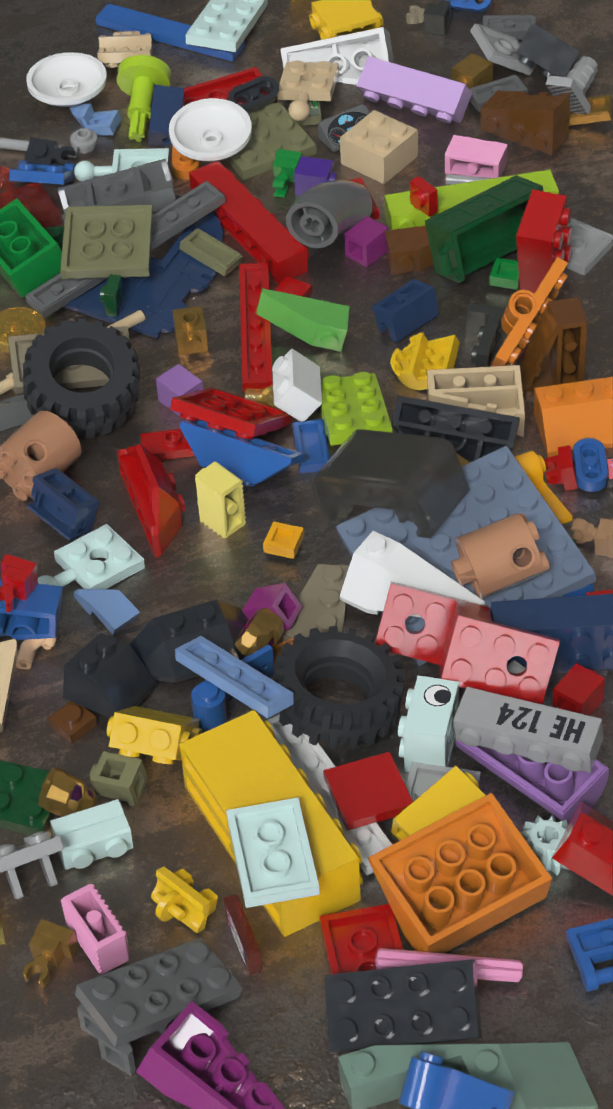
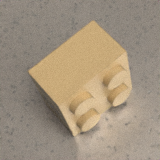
M373 110L340 137L341 164L382 184H386L418 157V130Z

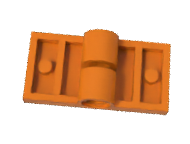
M557 257L535 294L528 290H519L510 297L501 319L502 329L508 337L496 354L491 367L514 366L520 352L531 339L548 301L556 299L568 277L564 273L568 264L566 261Z

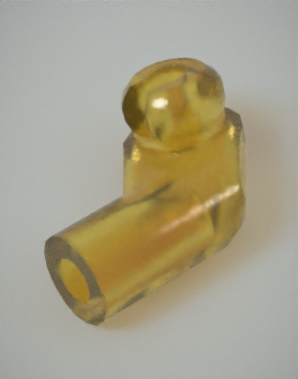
M273 385L264 389L246 388L245 398L277 407L274 405Z

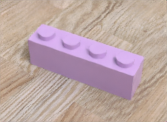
M370 56L366 60L357 87L364 94L363 97L369 101L378 102L383 100L393 108L401 110L403 107H407L413 113L424 117L427 114L436 116L437 120L450 124L451 121L461 123L472 96V92L464 83Z

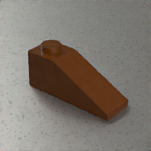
M426 226L385 231V255L391 275L419 272L433 265Z

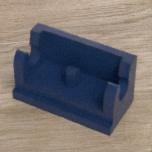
M154 85L148 146H172L170 139L166 138H170L169 124L172 117L182 108L184 88Z
M416 279L411 280L371 306L372 311L375 313L379 331L383 333L388 327L390 338L394 342L400 341L439 315L434 287Z

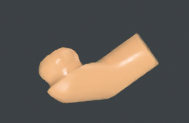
M57 637L24 640L17 655L16 667L29 670L39 647L42 646L44 649L50 650L54 646Z

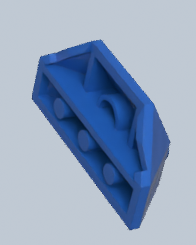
M185 419L180 422L179 427L200 466L207 467L213 462H218L243 480L242 485L253 487L258 483L267 481L304 458V453L255 437L253 439L237 437L235 435L236 431L227 428L225 430L210 428L207 426L208 422L200 419L198 421Z

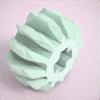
M553 814L549 820H543L538 815L535 823L525 822L523 831L520 833L545 869L552 871L558 876L560 868H568L552 859V856L568 827L567 820L557 823Z

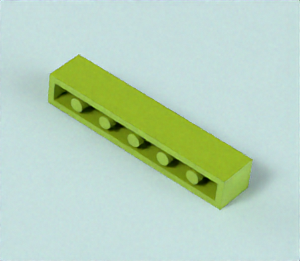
M551 170L517 174L522 178L542 185L544 192L559 194ZM516 175L435 187L438 189V212L430 217L410 203V191L384 195L385 219L389 230L425 226V220Z

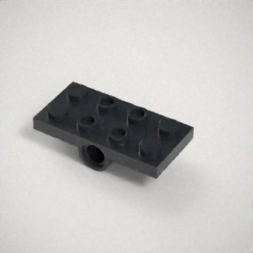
M475 960L324 975L329 1050L331 1053L358 1051L375 1045H418L482 1038Z

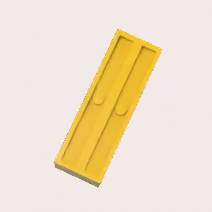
M253 710L180 743L185 788L235 863L226 810L299 798L319 883L320 895L263 905L284 938L320 921L319 916L334 914L361 901L360 885L363 884V879L359 871V864L362 863V857L357 846L354 843L349 844L347 842L340 822L335 817L330 818L326 812V806L321 795L318 792L313 793L309 788V782L304 771L301 768H295L287 747L284 744H278L273 728L267 720L262 721L257 712Z

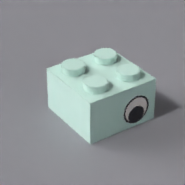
M418 675L414 689L409 688L407 692L405 707L409 709L407 716H401L398 727V736L402 737L399 757L404 758V770L408 773L412 762L449 767L456 739L453 720L459 707V682Z

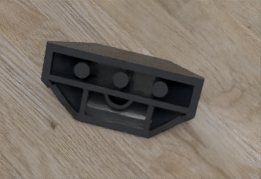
M398 395L391 425L415 462L436 439L471 463L504 446H507L512 451L516 441L520 417Z
M216 599L153 618L132 640L130 645L155 680L177 683L200 675L176 661V648L202 636L239 660H242L246 655H242L234 643L249 620L242 612L243 609Z

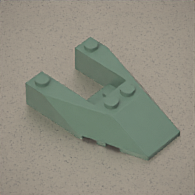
M569 1042L375 1045L338 1056L340 1083L350 1109H367L399 1099L411 1056L420 1057L421 1051L444 1057L443 1065L514 1091L509 1109H598V1104Z

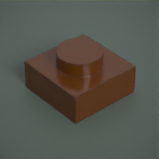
M71 701L48 717L49 726L70 744H73L97 726L96 716L85 707Z

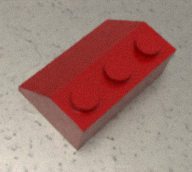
M581 801L552 859L612 896L613 820Z

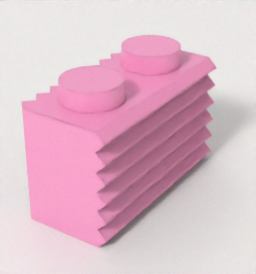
M453 135L450 145L445 152V174L488 178L501 177L507 165L508 145L496 141L491 142Z
M88 884L63 897L61 902L66 920L65 923L69 929L74 930L78 943L99 974H104L129 961L130 951L127 933L123 931V926L116 920V915H113L112 910H109V905H106L105 900H102V895H99L95 885Z

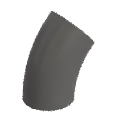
M348 180L319 183L298 197L286 215L288 230L298 242L312 248L327 247L339 235H344L366 216L370 217L372 213L370 193L363 185Z

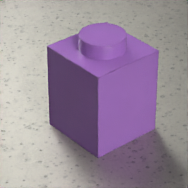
M180 364L156 378L158 401L169 409L173 397L203 389V381ZM173 411L175 414H177V415L180 417V413H179V412Z

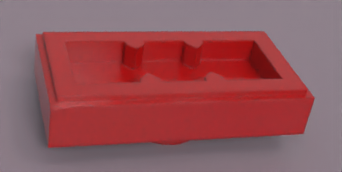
M181 429L140 434L141 445L160 461L195 456Z

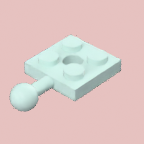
M169 148L114 149L112 166H94L89 161H81L75 166L74 175L78 181L82 182L165 158L169 167Z
M105 524L54 551L55 561L65 571L54 577L49 575L40 576L38 584L63 587L75 580L84 589H107L144 569V558L108 524ZM95 558H105L106 560L102 562V561H100V560H93V559H95Z

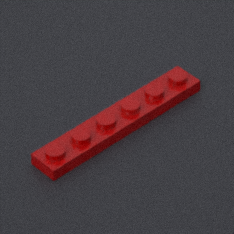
M268 263L239 264L243 392L273 391L271 322L256 314L262 288L269 290Z

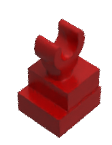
M6 554L1 561L2 586L0 587V601H6V613H9L14 608V597L26 601L30 593L33 592L38 584L37 563Z

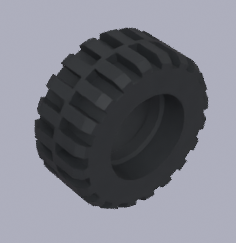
M78 318L77 322L70 323V320L61 321L58 327L51 325L44 329V336L38 334L32 340V346L27 348L25 362L23 363L24 399L27 401V408L32 415L39 411H49L67 421L72 426L76 436L85 435V439L95 438V433L100 432L101 435L110 433L113 425L118 428L125 423L126 417L131 416L135 409V402L138 401L140 365L138 364L139 357L136 350L131 348L132 343L126 336L120 337L119 330L113 326L109 328L104 327V322L95 320L94 323L86 322L87 319ZM88 365L102 371L109 378V381L95 391L79 393L60 386L54 380V376L69 366Z

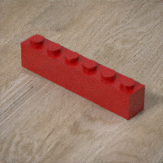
M217 160L189 172L191 190L208 181L225 195V203L213 210L220 220L221 226L257 263H268L269 275L278 285L286 276L295 278L308 272L307 259H309V252L307 247L290 234L288 228H285L277 220V217L270 213L263 206L262 202L248 191L245 184L240 183L233 176L230 169H226Z

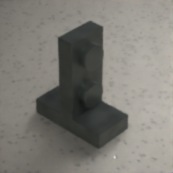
M468 303L466 309V333L478 334L479 346L474 345L471 356V363H475L476 367H491L500 338L506 339L508 337L501 326V319L506 308Z

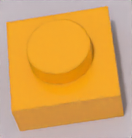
M273 521L263 543L264 553L294 559L304 538V528Z

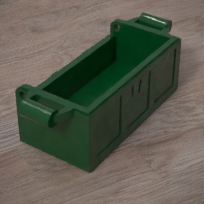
M516 175L425 220L435 272L452 281L461 283L465 280V275L496 260V258L517 250L516 235L532 189L544 191L543 186Z

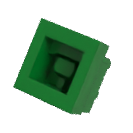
M278 148L272 165L274 173L272 187L276 188L274 197L285 198L289 182L295 183L294 172L301 156H303L302 152Z

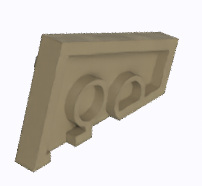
M317 565L297 598L303 607L291 628L284 630L276 644L284 645L287 642L293 645L295 635L301 633L305 638L309 637L310 629L318 628L320 633H326L329 631V626H337L338 632L344 633L347 603L340 600V593L350 565Z

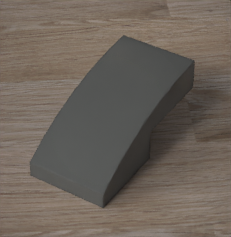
M80 1004L77 1008L80 1027L83 1031L98 1039L101 1058L132 1076L136 1071L130 1043L114 1047L88 1011Z

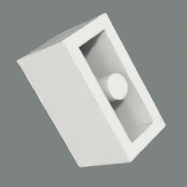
M291 349L284 357H279L272 367L274 405L302 422L322 404L320 366L294 349Z

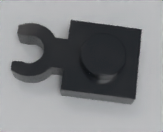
M31 137L24 160L34 164L48 165L55 163L65 166L66 163L71 162L63 160L64 157L68 155L75 156L76 152L71 146L59 148L57 141Z

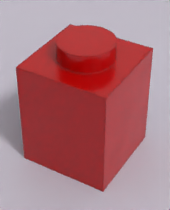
M576 663L553 688L552 707L590 716L604 700L605 678L594 670L587 669Z

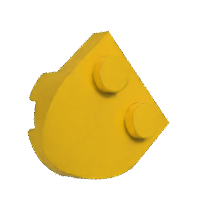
M422 332L409 338L410 344L402 351L396 348L390 360L391 367L402 384L413 390L427 389V370L454 369L460 343L456 335L428 341Z

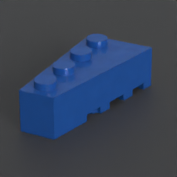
M37 584L26 601L14 597V608L9 613H6V601H0V637L11 636L15 640L56 638L63 610L62 586Z

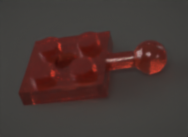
M0 166V188L5 190V193L0 194V209L18 199L26 209L30 210L29 212L43 228L62 223L60 212L40 183H31L16 188L13 181H9L10 168Z

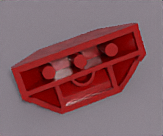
M139 444L117 450L120 475L155 558L162 556L182 527L181 513L186 511L183 497L181 494H175L176 484L172 473H166L162 462L144 446Z

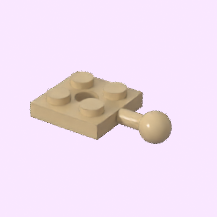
M300 60L286 62L279 82L278 100H294L288 109L289 115L293 120L304 121L308 118L310 114L308 101H331L339 75V63H330L328 61L312 63Z

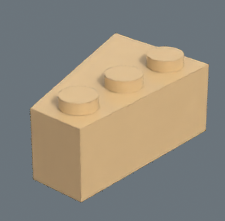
M520 365L427 370L428 401L520 417L517 436L524 437L525 411Z

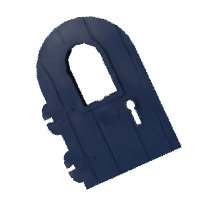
M212 211L185 228L162 260L151 257L150 276L122 277L123 299L117 317L105 316L104 303H100L101 287L107 285L109 277L63 307L109 323H115L141 310L145 316V321L129 328L130 330L141 332L156 339L162 332H173L172 310L187 308L184 301L191 292L199 293L207 289L210 281L216 276L215 270L180 250V241L198 228L223 243V229L220 220Z

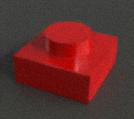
M418 176L410 180V203L430 217L438 212V189Z

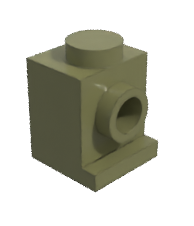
M103 751L99 762L93 765L90 772V782L96 795L126 801L129 803V806L133 807L137 806L148 781V776L141 759Z

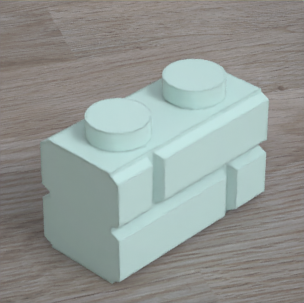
M119 799L50 821L53 835L60 836L64 850L59 851L65 870L73 867L78 869L85 868L95 860L107 856L112 858L119 857L127 850L133 848L131 830Z

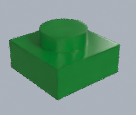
M496 258L489 277V285L518 290V261Z

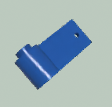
M269 644L241 660L269 678L274 675L273 649ZM208 680L198 684L191 693L193 717L200 719L199 728L202 729L203 733L228 722L226 702L234 698Z
M421 1051L420 1057L411 1056L399 1098L400 1104L413 1109L510 1108L514 1091L443 1065L444 1057L437 1054Z

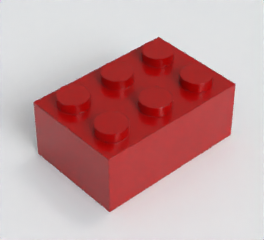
M532 189L516 235L520 290H528L535 293L557 257L567 263L571 260L573 246L569 245L572 227H568L571 219V209L567 208L566 195Z

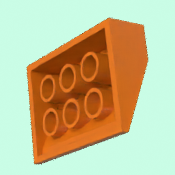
M492 793L375 853L368 859L403 934L413 949L420 952L446 953L545 899L552 882V877Z

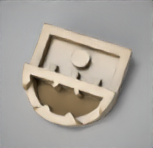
M139 31L114 32L113 36L101 35L99 36L98 60L105 64V67H119V64L127 57L134 55L152 56L151 34L145 33L140 35Z

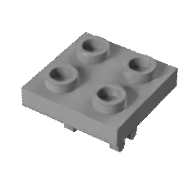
M40 831L24 837V845L16 848L14 844L10 843L0 846V873L5 871L15 899L24 897L15 867L39 859L48 886L58 885L49 855L64 850L60 836L49 835L48 831Z

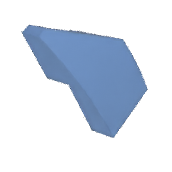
M91 103L69 107L72 115L82 128L92 130L97 135H114L122 120L119 110L94 112Z
M78 589L73 594V597L90 616L95 614L112 635L133 622L140 614L138 609L119 590Z

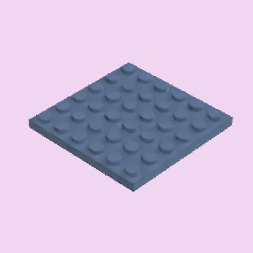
M507 446L336 526L337 533L351 557L371 532L375 531L399 542L458 583L451 566V561L460 558L455 538L515 513H524L528 522L533 521L536 526L539 540H536L535 543L538 551H543L546 555L550 569L544 571L543 575L482 599L485 601L486 606L489 607L490 615L491 602L563 597L566 593L581 589L597 581L594 570ZM470 583L463 585L464 588L476 595ZM409 616L405 621V625L410 631L417 632L424 627L425 621L420 617ZM414 659L418 667L427 663L426 661Z

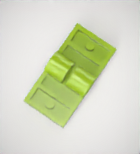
M358 372L353 376L347 377L327 376L321 380L322 404L320 407L325 435L329 438L330 446L393 438L392 425L375 373Z

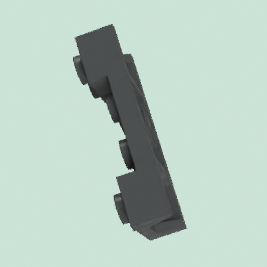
M166 158L58 188L64 214H62L64 224L66 207L148 204L152 205L154 213L176 200Z

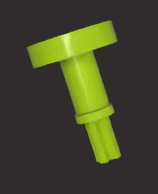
M130 56L125 58L118 67L117 84L124 93L131 96L127 112L128 117L131 119L129 139H135L137 142H141L142 138H145L146 123L151 119L154 85L170 86L172 73L169 66L153 56Z

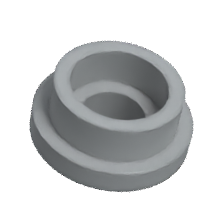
M87 128L78 129L70 137L71 145L78 147L79 153L93 151L98 141L97 134Z

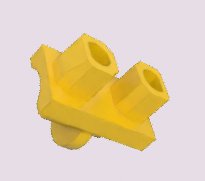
M163 866L156 870L157 884L151 894V898L158 904L155 911L157 918L166 922L175 917L196 933L204 930L207 916L216 909L217 894L209 888L197 892L192 888L194 883L192 876L184 869L172 873Z

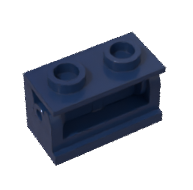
M57 468L33 476L32 482L34 484L31 498L34 502L26 505L30 511L69 541L92 532L99 500Z

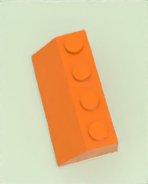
M613 377L534 389V417L547 457L558 455V447L570 445L573 454L576 442L585 438L600 441L605 449L613 448Z

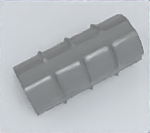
M581 56L566 74V77L575 80L584 96L598 71L597 63L591 57Z

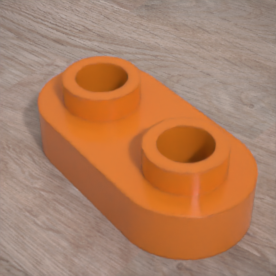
M172 145L173 175L178 179L189 180V172L199 169L200 161L184 156Z

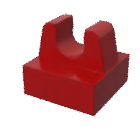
M570 445L558 447V455L544 460L547 483L550 485L564 484L565 491L578 489Z

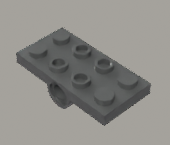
M202 937L77 984L75 996L114 1047H118L155 1031H159L162 1035L191 1001L204 1011L240 998L243 987Z

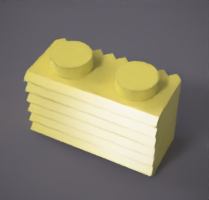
M213 462L206 468L201 469L195 477L200 522L208 525L209 529H213V532H217V535H221V538H227L247 522L245 520L246 512L244 511L243 480L218 462Z

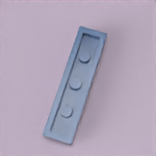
M202 636L175 649L176 661L266 718H270L294 704L293 692Z

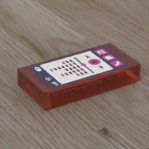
M236 894L224 897L226 920L249 976L261 973V951L240 899Z

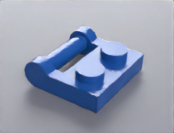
M20 160L18 167L10 169L9 181L66 184L75 179L74 168L76 165L73 163H66L65 166L45 165Z
M613 918L566 929V939L581 974L585 991L597 990L599 985L613 982V966L594 970L592 965L613 959Z

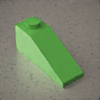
M262 288L256 314L312 346L341 351L348 329L350 306Z

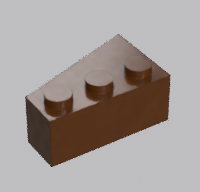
M497 90L481 107V130L553 155L568 139L570 93H562L560 96H552L548 92H540L538 95H527L526 91Z
M579 297L548 301L520 364L524 398L534 397V389L538 387L584 381L587 319Z

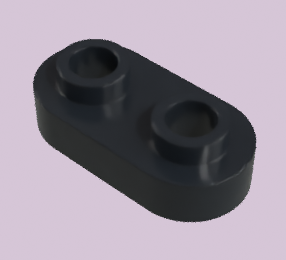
M261 76L233 88L229 93L228 101L238 104L249 114L275 102L278 97L279 85L272 77Z

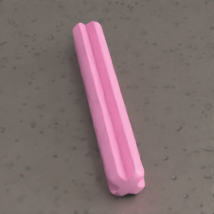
M385 948L378 949L375 958L376 969L472 959L475 960L477 979L519 982L523 974L522 962L514 959Z

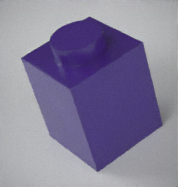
M301 156L294 172L295 196H301L319 183L338 180V173L334 172V160Z

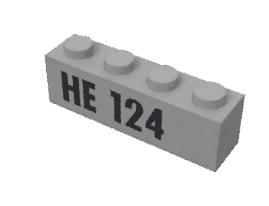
M466 687L453 720L456 740L468 746H482L495 749L501 754H515L527 757L537 763L548 762L563 766L570 771L581 770L591 773L603 741L601 718Z

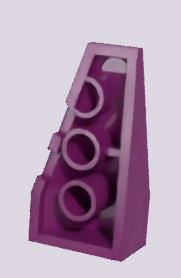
M193 1001L185 1007L151 1046L136 1071L164 1095L191 1109H285L268 1085L259 1082L249 1069L250 1061L244 1053L238 1054L228 1041L229 1033L223 1025Z

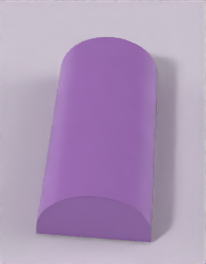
M455 739L456 746L461 751L561 821L567 820L568 825L581 801L591 808L594 807L608 781L609 768L597 759L591 773L581 770L570 771L563 766L548 762L537 763L527 757L515 754H501L495 749L482 746H468Z

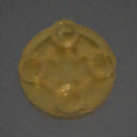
M13 307L0 311V352L10 354L8 336L44 333L46 324L43 316L39 312L26 307Z

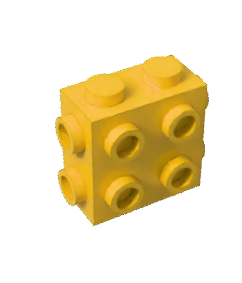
M319 0L312 2V14L309 15V20L312 28L316 29L320 34L321 40L383 27V18L380 12H376L373 8L371 0Z
M138 706L114 712V716H111L107 725V736L110 737L109 747L120 749L119 754L123 756L140 757V753L152 755V761L173 764V760H182L180 743L202 734V729L199 728L200 719Z

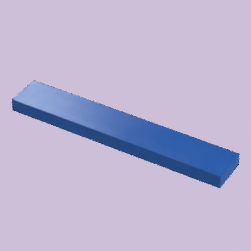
M109 3L95 17L96 25L117 31H139L140 35L150 33L151 40L232 62L245 48V40L236 52L186 44V33L191 28V25Z

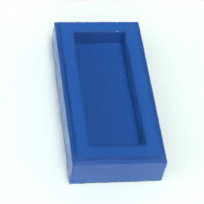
M323 419L292 423L296 451L304 453L303 460L298 462L300 473L331 470Z

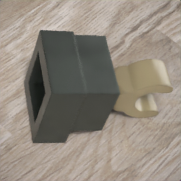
M440 0L439 4L429 3L426 10L416 5L409 6L410 13H406L407 24L424 22L425 33L446 35L452 22L451 1Z

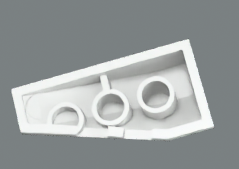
M384 27L281 48L283 67H285L286 62L296 60L312 63L320 61L339 63L337 82L355 85L358 84L368 56L391 63L394 61L390 33Z
M372 531L353 553L340 593L341 601L366 613L378 615L379 611L383 612L391 581L486 606L485 601L463 586H460L459 583L399 542L375 531ZM417 614L410 615V616L422 618L420 615H417Z

